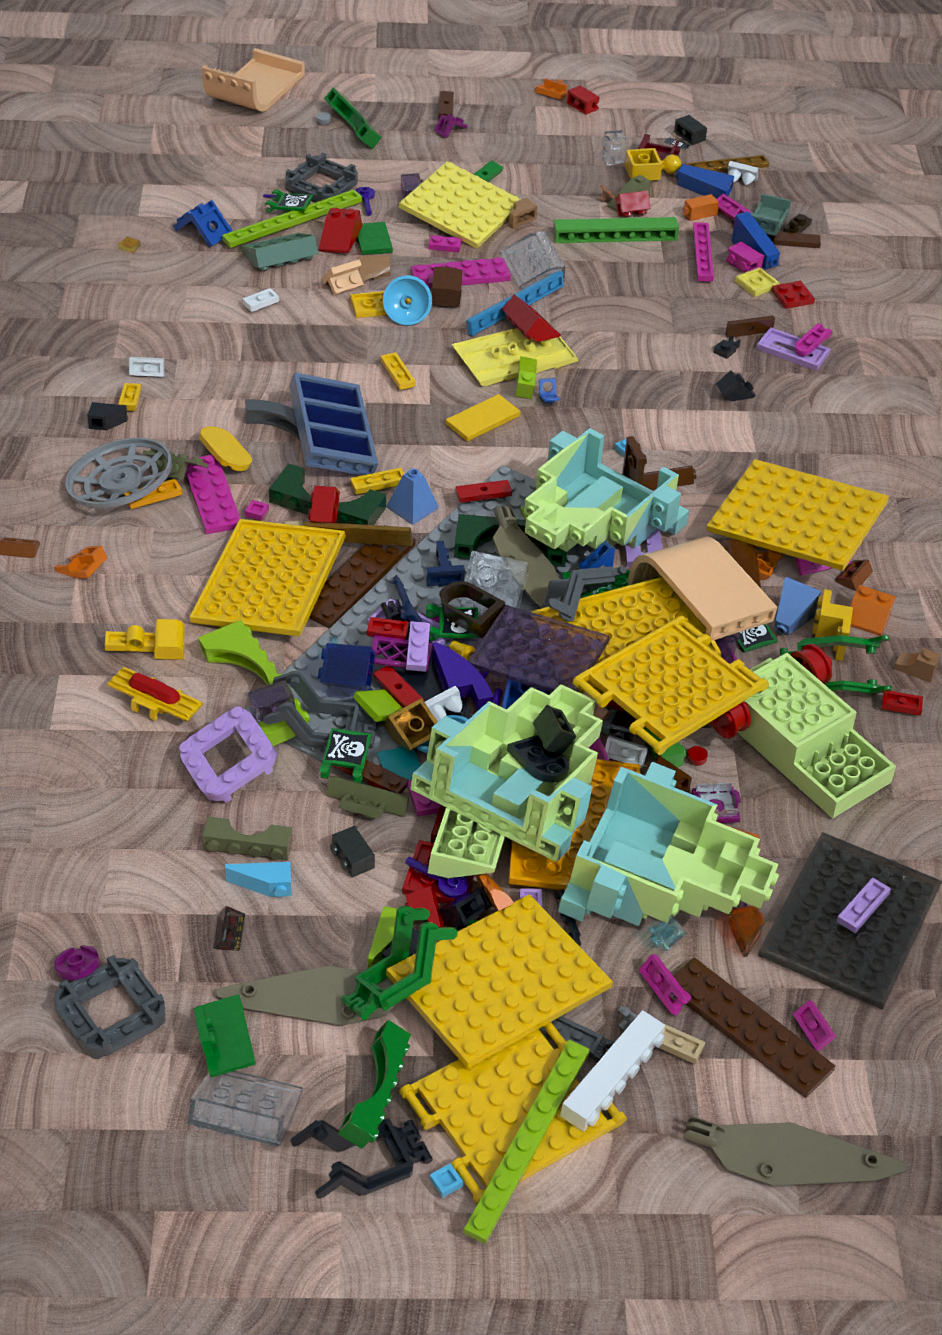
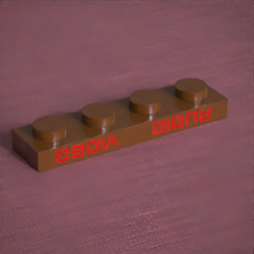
M366 760L362 782L372 787L402 794L408 787V779ZM331 765V767L353 777V768Z

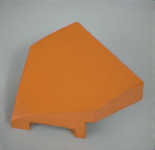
M545 78L544 84L536 86L535 92L561 100L567 95V84H563L562 79L554 81Z

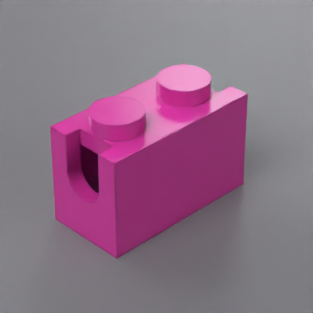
M743 242L728 248L730 255L727 256L726 262L744 273L759 267L762 269L764 255Z

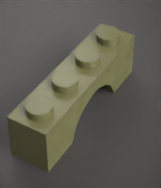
M209 816L202 835L203 850L265 857L275 860H288L293 841L292 827L270 825L259 834L245 835L234 830L229 819Z

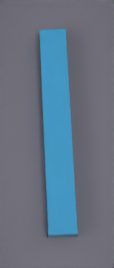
M557 271L517 292L515 295L530 305L564 287L563 272ZM512 296L467 319L468 335L473 336L506 318V313L502 309Z

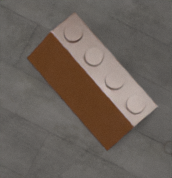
M732 539L720 542L723 548L761 588L755 545Z

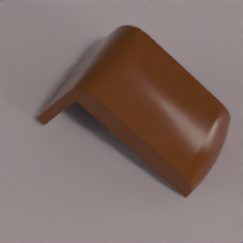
M434 267L431 292L433 305L460 307L463 270L452 267Z

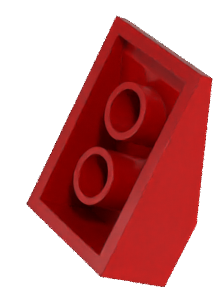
M330 208L325 218L319 251L349 253L363 226L360 210Z

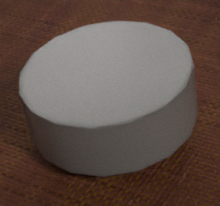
M325 112L318 113L316 121L321 125L329 124L331 122V115Z

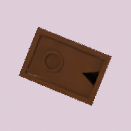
M634 436L627 437L622 475L652 491L656 490L659 471L644 473L647 457L642 453L640 444L636 442ZM693 465L669 469L679 474L677 487L694 484V479H696L697 475Z

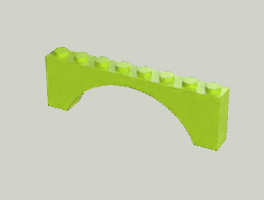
M239 620L198 637L201 652L208 663H229L247 668L266 683L270 690L269 701L264 712L256 722L273 746L297 736L286 721L271 725L263 722L265 715L278 712L279 705L285 702L293 703L307 724L310 722L306 710L302 711L301 704L298 698L294 699L289 685L275 686L273 684L274 677L281 674H277L274 663L268 661L266 651L260 649V644L256 637H252L249 626H245Z

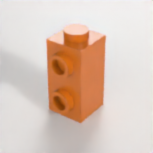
M712 194L687 199L684 203L683 214L690 221L716 216L719 202Z

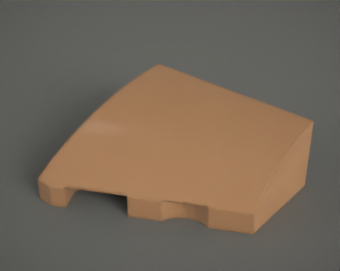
M389 255L358 256V260L362 264L359 268V274L364 284L367 279L377 280L380 277L391 275Z

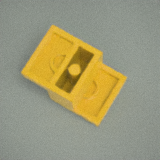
M824 589L823 597L819 596L817 607L820 609H817L815 612L814 621H817V623L813 624L812 634H815V638L836 635L849 636L853 607L830 603L832 590ZM833 646V651L836 652L835 660L843 661L846 646Z

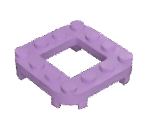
M240 706L224 713L190 736L179 746L181 760L209 801L224 800L225 803L232 800L230 796L232 793L264 771L269 775L273 771L272 766L278 756L277 751L251 713ZM238 731L252 754L220 776H217L203 753Z

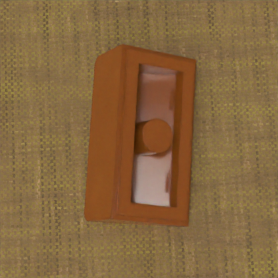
M4 537L0 539V555L34 558L40 546V541Z
M853 560L837 578V583L856 591L858 586L862 585L873 572L870 561Z

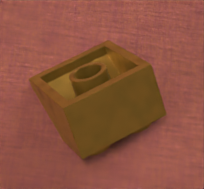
M420 698L388 716L384 727L394 742L411 751L430 740L432 727L438 721L423 699Z

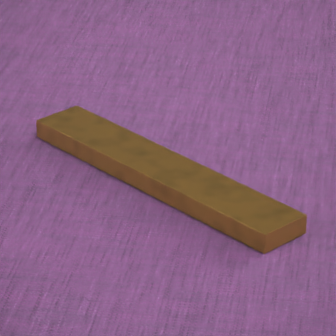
M765 155L682 163L715 172H728L730 161L757 168L769 167V161Z
M304 522L302 525L345 531L346 537L344 542L402 546H412L413 544L411 527Z

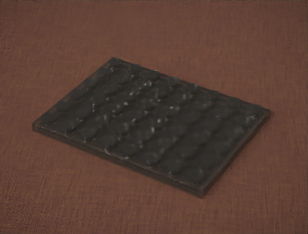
M822 832L760 947L758 956L883 1010L936 898L942 881ZM873 877L891 888L890 894L859 930L854 933L839 924L837 918Z

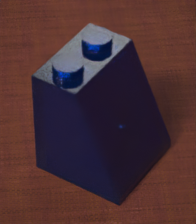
M326 643V648H323L321 653V659L324 660L323 667H320L318 671L320 683L328 686L370 691L376 652L369 646Z

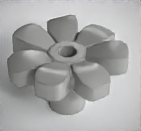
M624 1005L618 1009L624 1017L619 1026L626 1030L637 1015Z

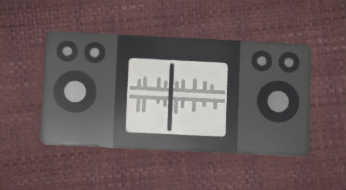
M668 137L664 142L674 145L679 140ZM679 141L678 146L687 150L691 145Z

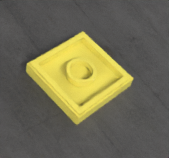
M760 267L735 277V282L754 297L772 291L773 285L780 284Z

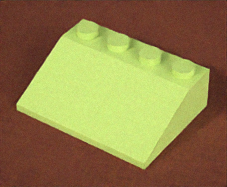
M446 807L431 852L428 873L446 878L495 872L505 836Z

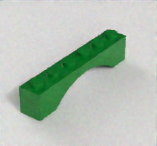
M333 87L324 99L350 124L360 140L373 149L382 137L351 102Z
M387 1020L376 1032L371 1045L376 1067L374 1091L368 1100L356 1104L344 1116L338 1132L340 1136L361 1149L369 1142L373 1143L379 1134L378 1125L386 1115L384 1108L392 1098L390 1092L398 1081L396 1075L404 1065L402 1058L410 1048L408 1042L411 1034L390 1020Z

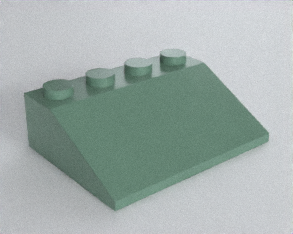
M294 233L240 246L252 265L260 268V270L269 269L270 265H275V267L282 266L287 261L295 263L300 258H304V260L312 259L313 255L318 254L315 235Z

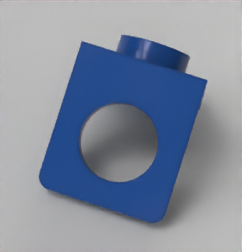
M555 378L539 379V398L545 403H555V401L560 400V397L556 395ZM546 382L552 384V389L549 392L543 390V385Z

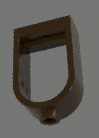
M453 582L443 587L439 593L442 612L445 618L480 638H483L506 616L505 601L469 582ZM465 597L488 608V610L476 620L448 603L453 599Z

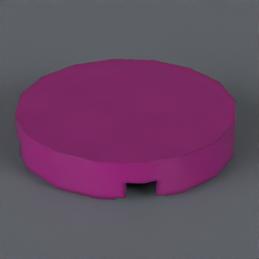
M83 945L80 946V949L75 950L73 947L62 952L55 959L54 968L59 978L78 980L93 973L98 968L100 959L96 949Z

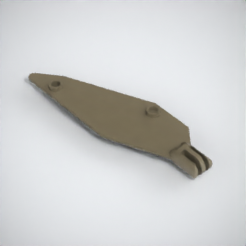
M496 506L493 512L499 528L492 539L503 568L536 605L542 609L549 581L559 580L552 563L518 527L511 506ZM561 595L560 601L563 602L564 595Z
M329 965L218 988L216 991V996L220 999L240 995L243 1009L340 1026L386 1017L396 1006L395 1004L386 1011L379 1008L369 1014L367 1020L361 1019L353 1010L342 1003L341 998L343 995L349 996L355 992L357 983L354 977L363 971ZM387 977L376 985L385 990L394 983Z
M690 1115L685 1128L686 1131L683 1135L684 1139L712 1148L726 1170L770 1186L874 1182L903 1173L907 1169L906 1163L901 1160L791 1122L717 1125Z

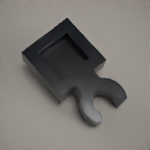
M730 336L728 341L722 340L714 346L713 352L727 359L740 347L741 340L733 341L734 336Z

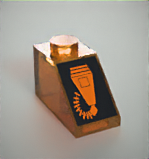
M753 905L732 909L729 918V925L743 957L749 955L761 935L762 927L765 925L763 914Z

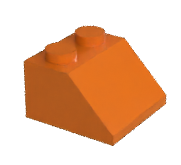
M859 585L850 606L853 607L851 627L881 636L891 615L896 596Z

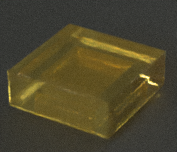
M127 236L118 246L121 250L133 253L141 246V242Z

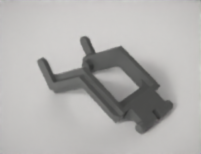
M609 566L572 570L569 579L549 581L542 608L550 607L559 612L562 620L572 622L576 615L581 593L592 592L614 582V577L626 573L627 569L625 566L615 568ZM561 595H564L563 602L560 601ZM523 611L522 617L535 624L531 617V611Z
M297 670L274 677L273 684L275 686L289 684L311 712L348 716L345 730L372 734L369 749L373 748L378 722H375L369 716H365L360 711L358 703L321 699L301 672ZM291 702L279 705L278 712L264 716L263 722L267 725L286 721L304 745L327 747L330 733L314 732Z

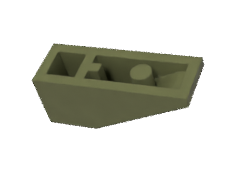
M638 175L629 180L616 196L623 193L647 190L650 194L651 181L644 176ZM614 197L608 203V207L617 212Z

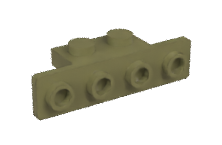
M150 449V451L143 450V454L149 457H153L158 452L154 449ZM170 452L172 468L168 478L184 480L187 465L208 468V464L203 463L201 458L193 456L192 459H189V456L178 454L177 457L174 453ZM162 455L155 462L158 467V473L164 471L167 467V460Z
M332 775L329 777L326 791L327 796L341 799L339 808L345 809L348 813L363 814L370 819H379L384 812L399 816L406 815L409 797Z

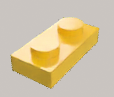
M124 383L118 405H127V411H136L142 385Z

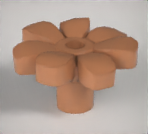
M603 184L600 186L603 194L599 198L603 202L607 197L611 199L615 197Z

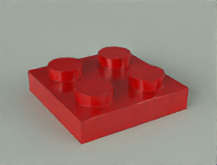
M802 281L772 286L773 294L785 309L814 304L815 298Z

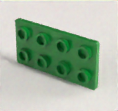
M234 995L194 1008L200 1042L206 1057L210 1077H216L256 1064L240 995Z

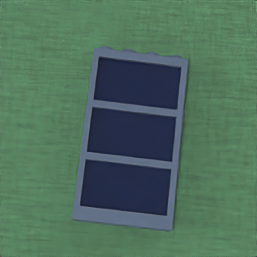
M294 372L289 388L305 466L357 475L375 473L378 460L360 385Z

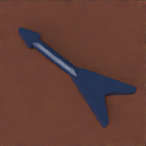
M395 575L392 582L395 584L402 601L401 618H410L414 622H423L410 603L404 589V584Z

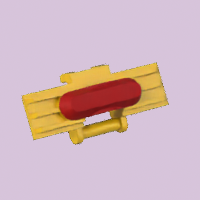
M124 666L107 683V686L133 697L131 700L132 711L138 713L139 705L150 709L149 717L154 721L158 719V712L161 714L166 712L188 722L203 706V702L184 694L182 690H175L154 677H147Z

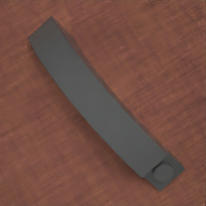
M245 399L246 424L275 426L291 433L300 441L293 408L272 401ZM310 428L313 445L320 447L317 430Z

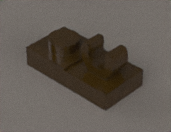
M798 214L783 227V232L802 233L811 225L812 219L806 215Z

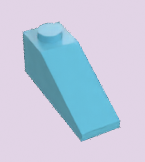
M291 862L225 864L226 881L269 897L292 896Z

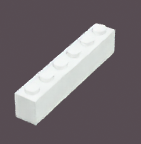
M642 1010L564 1101L560 1116L583 1132L589 1125L594 1126L600 1117L599 1113L602 1109L607 1110L613 1101L612 1097L624 1090L628 1078L633 1079L639 1071V1065L642 1062L646 1063L651 1057L653 1048L655 1046L658 1048L665 1039L663 1033L666 1025Z

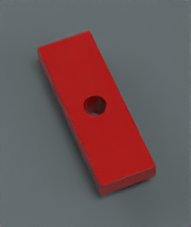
M508 480L455 486L459 503L512 496V489Z
M385 666L373 673V679L403 708L422 698L391 666Z

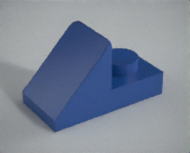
M605 540L578 566L581 569L599 568L602 565L604 567L612 566L613 568L615 549Z

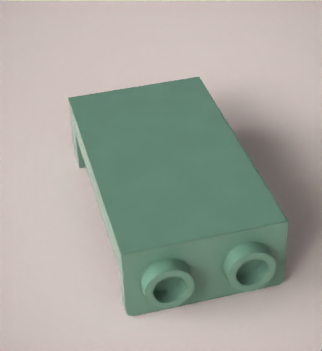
M762 194L758 207L754 213L750 214L766 234L777 236L789 214L791 200Z

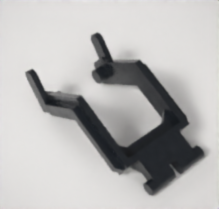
M390 1118L383 1119L378 1125L379 1134L377 1137L384 1139L396 1163L395 1167L371 1177H366L338 1161L331 1166L332 1171L328 1174L330 1180L315 1191L316 1197L318 1199L324 1198L340 1185L358 1196L367 1195L413 1175V1164L423 1161L424 1164L432 1162L433 1158L424 1141L418 1142L421 1139V1135L413 1120H407L404 1123L405 1127L402 1128L393 1126ZM315 1120L290 1140L292 1146L296 1147L310 1137H313L338 1153L356 1146L338 1134L339 1130L324 1120Z

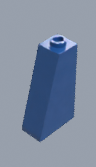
M682 164L681 168L676 172V178H678L677 185L703 196L712 194L717 199L722 194H725L729 197L733 189V175Z
M746 211L735 215L731 242L734 244L743 242L764 255L762 267L765 270L777 266L780 251L750 212Z

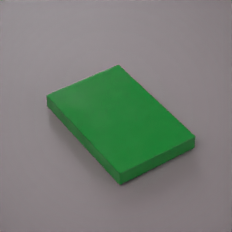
M385 222L362 223L363 226L357 236L362 255L393 253V246Z

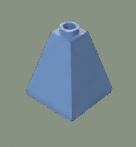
M413 468L402 476L387 504V508L414 525L437 510L438 504L425 476L419 470Z
M786 577L776 616L775 630L779 634L790 635L815 617V612L819 609L817 603L821 591Z

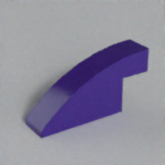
M437 642L433 643L432 658L444 690L446 691L456 686L461 698L472 697L477 711L488 701L493 703L494 696L491 689L477 669L455 651Z

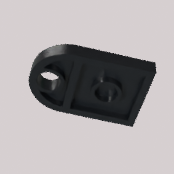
M538 735L507 745V751L534 778L544 782H559L567 777L569 771V761L563 754L548 752L543 747V742Z

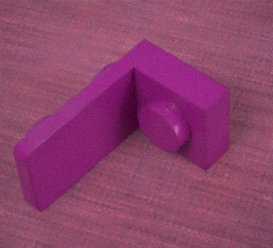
M441 114L434 131L448 138L453 124L465 128L468 125L459 117Z

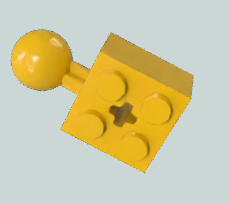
M655 148L626 150L625 168L630 180L641 175L650 181L660 180L662 169L669 174H675L681 168V160L676 155H668L664 160H660Z

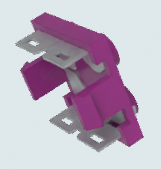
M732 782L717 783L716 785H712V783L697 784V788H692V795L717 804L715 813L718 814L716 822H740L741 817L738 812V805L741 803L739 792L734 790Z

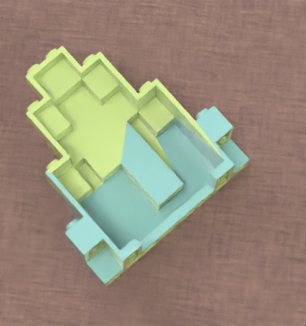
M589 428L576 438L565 431H561L549 441L548 461L537 469L536 491L525 499L524 514L528 515L525 533L553 549L559 547L566 552L577 543L582 546L587 544L596 549L605 540L611 546L617 543L622 546L627 544L635 549L657 529L676 535L687 525L689 510L680 506L681 493L676 491L679 474L665 467L659 470L657 489L652 491L601 464L604 435Z
M561 684L550 695L531 687L507 710L488 701L464 724L444 716L432 727L427 761L413 772L411 790L558 862L569 850L573 832L582 824L587 814L593 787L591 786V781L598 752L589 749V747L599 738L603 720L593 716L596 700ZM546 705L562 710L576 735V738L563 753L569 761V771L567 777L559 782H544L534 778L507 751L509 743L537 735L533 721Z
M652 762L644 776L621 766L613 782L607 808L590 842L584 840L576 855L571 878L561 898L558 912L583 921L585 915H590L593 911L610 919L613 915L639 926L642 918L647 919L648 915L668 923L672 916H676L679 913V910L700 918L702 911H707L709 906L730 914L733 906L737 908L740 901L761 909L764 901L769 902L773 889L769 888L770 885L775 886L779 874L775 873L778 864L758 856L761 850L757 848L759 838L716 822L718 814L715 813L717 804L675 788L677 781L673 779L676 771Z

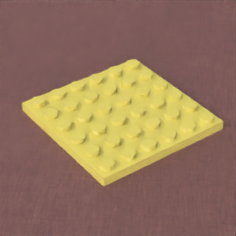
M447 161L399 203V208L453 237L461 238V241L477 249L510 218V212L514 211V202L521 199Z

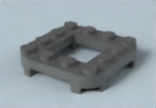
M321 153V156L306 155V161L293 171L288 169L285 176L286 190L297 194L313 195L312 200L318 202L348 192L358 183V172L355 165L350 164L348 167L332 162L327 160V154ZM318 171L338 179L333 184H324L322 187L306 182L308 178Z
M115 955L107 958V964L97 968L90 975L74 980L71 983L67 979L63 980L59 984L60 988L57 990L54 998L59 1018L80 1048L93 1059L108 1056L155 1031L165 1023L164 998L162 994L158 995L139 969L138 962L134 958L129 960L116 958ZM120 984L139 1012L102 1030L101 1027L96 1026L81 1004Z

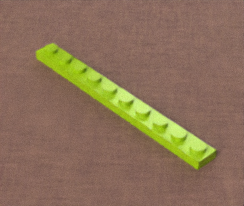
M353 189L310 204L305 211H290L222 235V241L230 248L236 247L240 244L327 215L330 208L343 209L362 202V196Z
M568 1040L466 1224L463 1234L484 1244L487 1243L587 1059L590 1051L589 1048Z

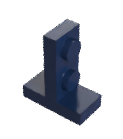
M436 541L438 567H426V585L440 586L464 581V565L452 566L451 561H448L449 549L445 548L444 541Z

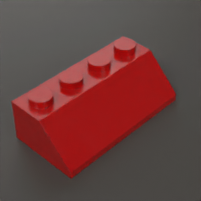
M515 294L502 309L506 313L505 317L529 340L533 338L539 342L561 336L546 319Z

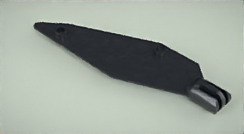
M393 600L388 601V607L386 602L381 603L385 619L409 622L406 640H409L411 622L401 618L402 607L399 600H395V603ZM380 643L382 648L388 645ZM396 646L400 651H402V650L408 648V647ZM390 648L385 653L391 657L396 654V651ZM432 650L427 672L392 667L425 701L445 691L432 658ZM401 657L394 659V661L405 662ZM461 698L462 709L460 713L450 710L446 711V716L458 715L467 719L472 717L464 698Z

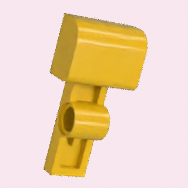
M157 619L155 621V633L144 632V629L138 625L128 627L126 632L106 631L105 651L154 652V659L184 660L185 625L180 620Z

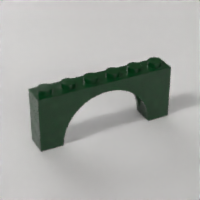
M288 463L269 488V502L308 515L309 509H312L311 495L303 488L305 468ZM369 489L366 494L355 500L339 502L336 523L374 525L386 509V494Z
M459 514L454 557L473 559L477 548L485 542L492 540L497 532L499 525L496 517ZM516 519L518 527L525 533L526 520ZM526 534L553 566L565 567L566 551L559 547L553 549Z

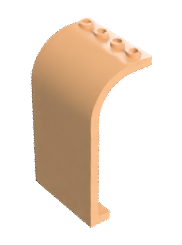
M255 48L252 50L253 58L234 75L233 73H225L220 71V69H211L204 65L202 67L203 87L206 94L210 97L263 112L269 109L305 75V62Z
M702 537L636 557L632 562L627 583L633 585L655 577H663L707 628L705 634L712 638L711 641L774 621L777 606L723 546L711 537Z

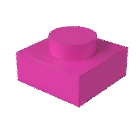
M252 500L245 510V517L262 521L269 511V504Z

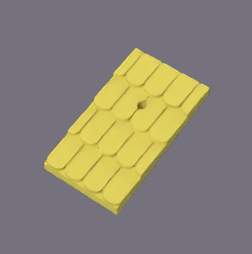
M517 328L452 344L456 353L481 386H489L504 380L509 381L517 378L520 356L537 359L536 373L551 368L557 369L578 361L576 355L561 337L537 342L533 338L531 340L526 338Z

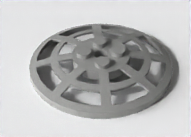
M127 438L112 441L91 450L77 460L67 474L65 486L71 499L86 507L109 508L128 504L148 495L165 481L172 468V457L164 444L153 439ZM137 447L151 448L158 451L152 458L135 455ZM129 448L128 455L117 457L107 462L102 457L106 453ZM164 455L167 460V467L164 471L158 473V467L155 462ZM93 460L99 463V466L87 478L77 476ZM133 461H142L145 464L139 467ZM152 467L153 474L143 477V472ZM105 470L99 479H94L98 473ZM74 481L84 483L85 495L75 496L73 492ZM149 481L140 490L137 488L142 482ZM90 485H100L102 489L91 492ZM127 492H131V493H132V494H130V495H128V496L118 498L120 495H122V494H124V493H127ZM105 493L111 495L109 499L97 497ZM91 498L98 502L86 501V499Z

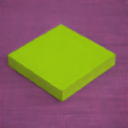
M385 689L357 691L353 696L354 700L375 722L386 721L388 716L402 709Z

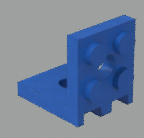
M213 200L204 205L200 203L176 219L178 223L173 225L174 229L178 231L185 225L193 222L209 248L222 240V235L233 231ZM210 223L214 224L215 230L211 228Z

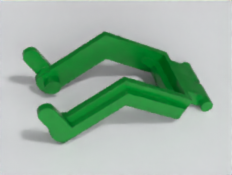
M836 635L808 638L797 642V651H800L806 644H814L818 647L840 645L866 649V654H876V649L880 648V643L889 641L890 637L882 635L865 639ZM780 648V656L785 653L790 654L794 652L788 651V648ZM876 679L867 680V683L843 680L824 684L831 691H849L873 695L892 691V686L877 685Z
M399 907L396 912L391 955L354 977L357 983L355 992L349 996L343 995L341 998L342 1003L353 1010L361 1019L367 1020L369 1014L381 1008L383 1011H386L431 983L436 940H453L458 935L457 930L453 927L438 928L432 922L421 924L414 972L387 989L382 990L376 984L388 977L386 975L387 968L409 957L413 921L426 920L430 916V912L426 908Z

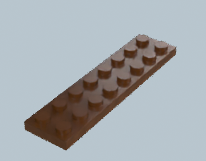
M413 538L412 546L365 544L324 584L309 619L327 628H331L416 544V539Z
M695 957L673 975L683 990L691 996L690 1001L686 1004L803 1097L807 1098L834 1072L836 1065Z

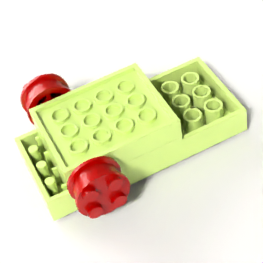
M806 644L800 651H794L790 654L785 653L775 660L769 658L751 668L750 670L761 679L765 678L769 681L768 688L763 692L759 691L709 722L708 725L712 726L724 739L733 738L737 733L742 736L833 819L890 784L893 780L896 766L853 729L857 712L824 685L832 678L831 658L818 646Z

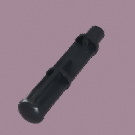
M564 889L557 890L554 893L558 908L557 899L562 898L565 892ZM560 913L563 923H569L571 932L568 935L581 946L579 938L581 934L576 920Z

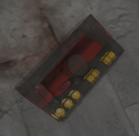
M225 906L219 912L213 944L214 949L240 950L245 913Z

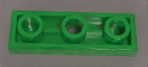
M491 160L473 175L489 182L503 171V166Z

